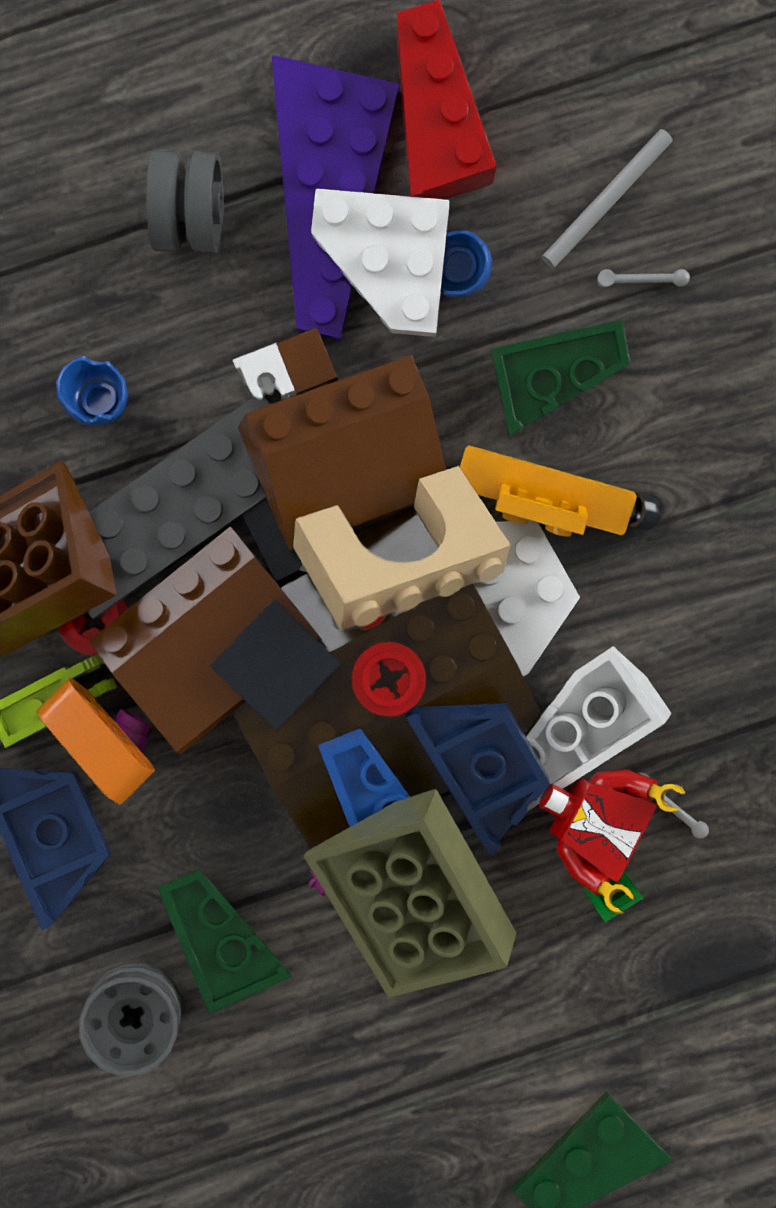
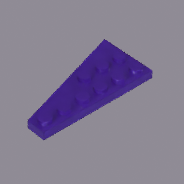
M272 55L297 332L304 333L317 327L321 338L340 342L353 286L326 251H323L312 237L311 229L316 189L375 194L399 94V84Z

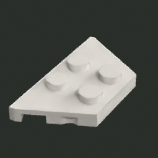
M531 520L528 521V524H518L511 521L496 522L511 545L504 572L492 581H479L473 584L510 649L522 675L525 676L533 668L580 596L538 522Z

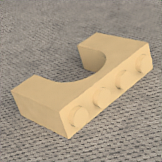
M459 466L419 479L414 508L438 547L432 555L419 561L407 563L392 562L369 552L358 540L338 505L296 518L293 548L340 630L355 625L366 626L383 615L397 610L408 611L416 607L420 602L437 596H450L462 587L479 581H492L504 572L511 545Z

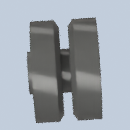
M154 149L151 152L147 174L146 203L148 233L151 247L154 251L177 252L184 242L185 232L188 243L194 253H217L219 251L224 215V188L218 151H194L188 159L186 171L184 161L177 150Z

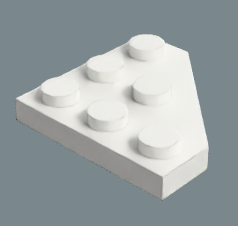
M316 189L311 229L313 239L336 263L342 274L362 298H365L391 333L436 337L449 200Z

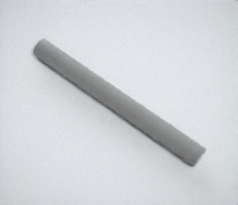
M660 129L542 255L543 261L549 267L554 269L672 143L673 140L669 133Z

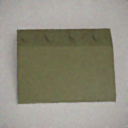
M437 789L396 801L305 853V860L388 998L507 968L517 933Z

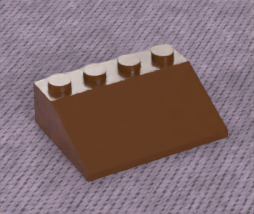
M412 355L248 412L244 415L238 426L289 552L295 550L293 543L296 518L338 505L349 525L353 528L413 505L419 479L446 470L429 395Z
M61 461L0 496L1 658L117 596L110 556L67 465Z
M230 526L89 641L115 678L173 749L181 755L246 702L210 665L273 599L318 641H321L322 638L252 550Z

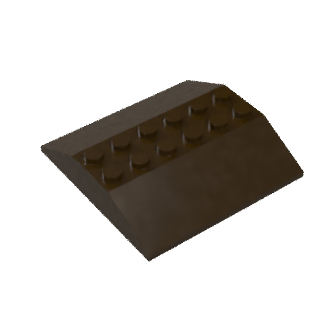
M414 507L358 537L360 543L369 552L392 562L407 563L419 561L432 555L438 549L435 540ZM298 571L277 583L322 638L319 642L341 664L277 731L247 702L232 712L269 782L310 849L349 828L318 747L322 743L361 728L410 797L437 789L439 795L449 791L448 786L407 721L406 712L397 716L377 715L367 710L355 696L352 686L353 668L360 655L371 646L384 642L399 643L410 648L420 658L425 669L426 684L422 697L414 707L506 703L525 736L529 734L542 716L510 649L474 584L462 587L450 596H437L420 602L416 607L408 611L397 610L389 613L379 625L372 629L338 630L333 627L332 615L308 572ZM381 660L378 661L381 668L379 669L381 677L375 681L374 685L370 686L371 690L377 687L379 689L387 687L390 692L394 693L396 698L399 697L396 691L398 689L396 681L401 678L402 674L407 672L406 668L401 671H390L387 666L383 665Z

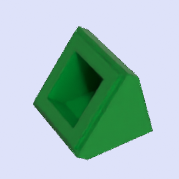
M625 871L618 882L610 878L612 886L616 884L623 885L632 892L634 897L633 900L623 891L616 892L612 897L614 907L623 912L643 899L641 893ZM583 888L603 922H607L618 915L606 906L602 894L595 896L588 889Z

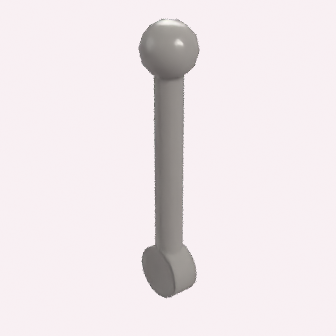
M605 269L599 273L597 283L604 289L612 287L614 283H674L676 286L682 287L688 284L690 276L683 269L675 271L674 274H614L611 270Z
M641 772L638 773V774L644 775V776H646V777H649V776H648L647 774H645V773H641ZM665 796L664 799L667 805L680 809L672 813L691 828L694 837L702 839L708 835L709 827L705 822H697Z

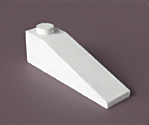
M612 646L573 673L526 738L548 774L550 784L563 789L665 724L672 713L647 677ZM541 796L538 800L529 804L527 811L539 804Z

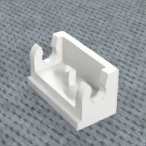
M276 343L233 360L244 385H248L250 392L258 400H262L265 394L273 395L274 390L280 392L281 401L296 396Z

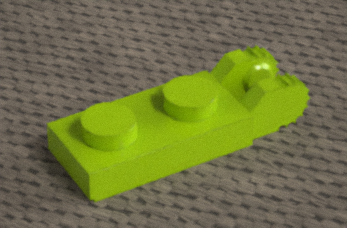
M94 655L71 668L63 667L1 699L0 739L4 747L8 748L47 728L39 718L37 709L68 678L75 680L79 676L99 669L104 664L100 655ZM113 678L105 679L95 684L88 692L97 699L116 689L117 685Z

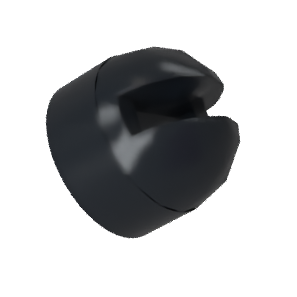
M635 492L637 498L628 527L650 529L661 519V515L658 514L659 509H661L660 503L656 498L648 494Z

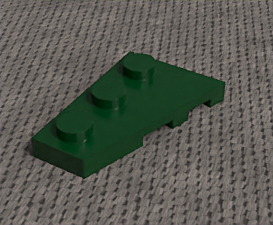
M622 320L490 349L508 436L513 435L523 429V427L631 364Z
M200 869L157 886L208 1014L292 977L289 971Z
M606 1091L513 1185V1190L529 1208H581L672 1162L673 1159Z

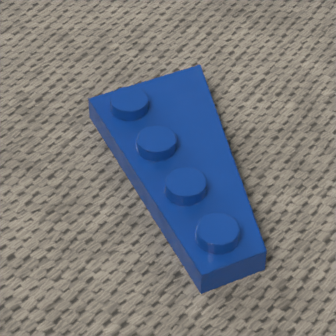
M361 728L318 745L349 827L396 801L410 797Z

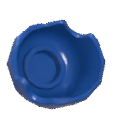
M461 230L447 232L441 294L447 297L470 298L484 288L492 274L493 260L490 250L485 242L474 233Z
M85 356L78 357L62 368L56 380L58 400L65 412L73 420L85 426H106L109 423L115 422L123 415L129 400L125 378L108 361L97 362L91 361Z

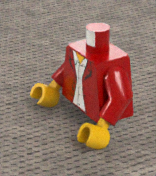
M627 769L596 772L590 780L580 777L574 781L569 792L554 784H550L541 796L539 807L556 816L550 833L558 838L556 851L568 873L595 896L602 894L606 906L611 911L623 914L621 910L613 906L612 897L616 892L623 891L634 900L633 894L623 885L616 884L612 886L610 878L618 882L657 807L656 804L650 801L653 798L656 799L658 806L664 811L680 810L679 808L667 805L664 799L665 794L670 789L685 794L684 789L675 784L658 786L657 780Z

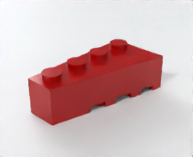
M440 0L398 12L397 47L409 197L446 200L493 184L497 166Z

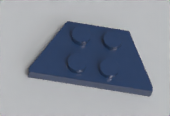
M504 703L411 708L406 712L407 721L489 856L496 853L500 848L502 837L512 825L517 826L527 814L529 804L538 800L550 784L548 774L508 705Z
M0 768V833L41 930H44L57 920L112 853L77 772Z

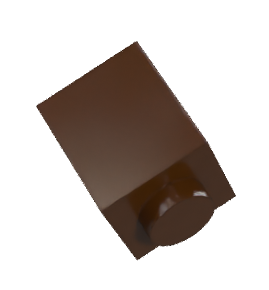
M317 327L276 344L296 395L338 381Z

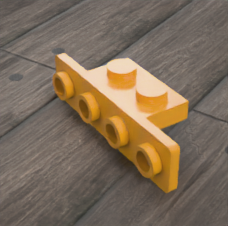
M470 445L465 448L460 469L477 495L496 500L495 510L503 512L502 517L518 524H528L529 520L546 524L545 529L547 531L565 537H570L572 532L583 535L586 525L619 535L625 534L637 498L636 493L630 490Z

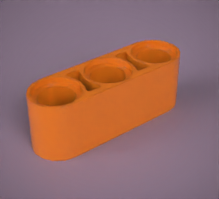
M68 678L37 709V714L42 722L98 788L115 803L123 804L155 772L153 765L88 690L76 680Z

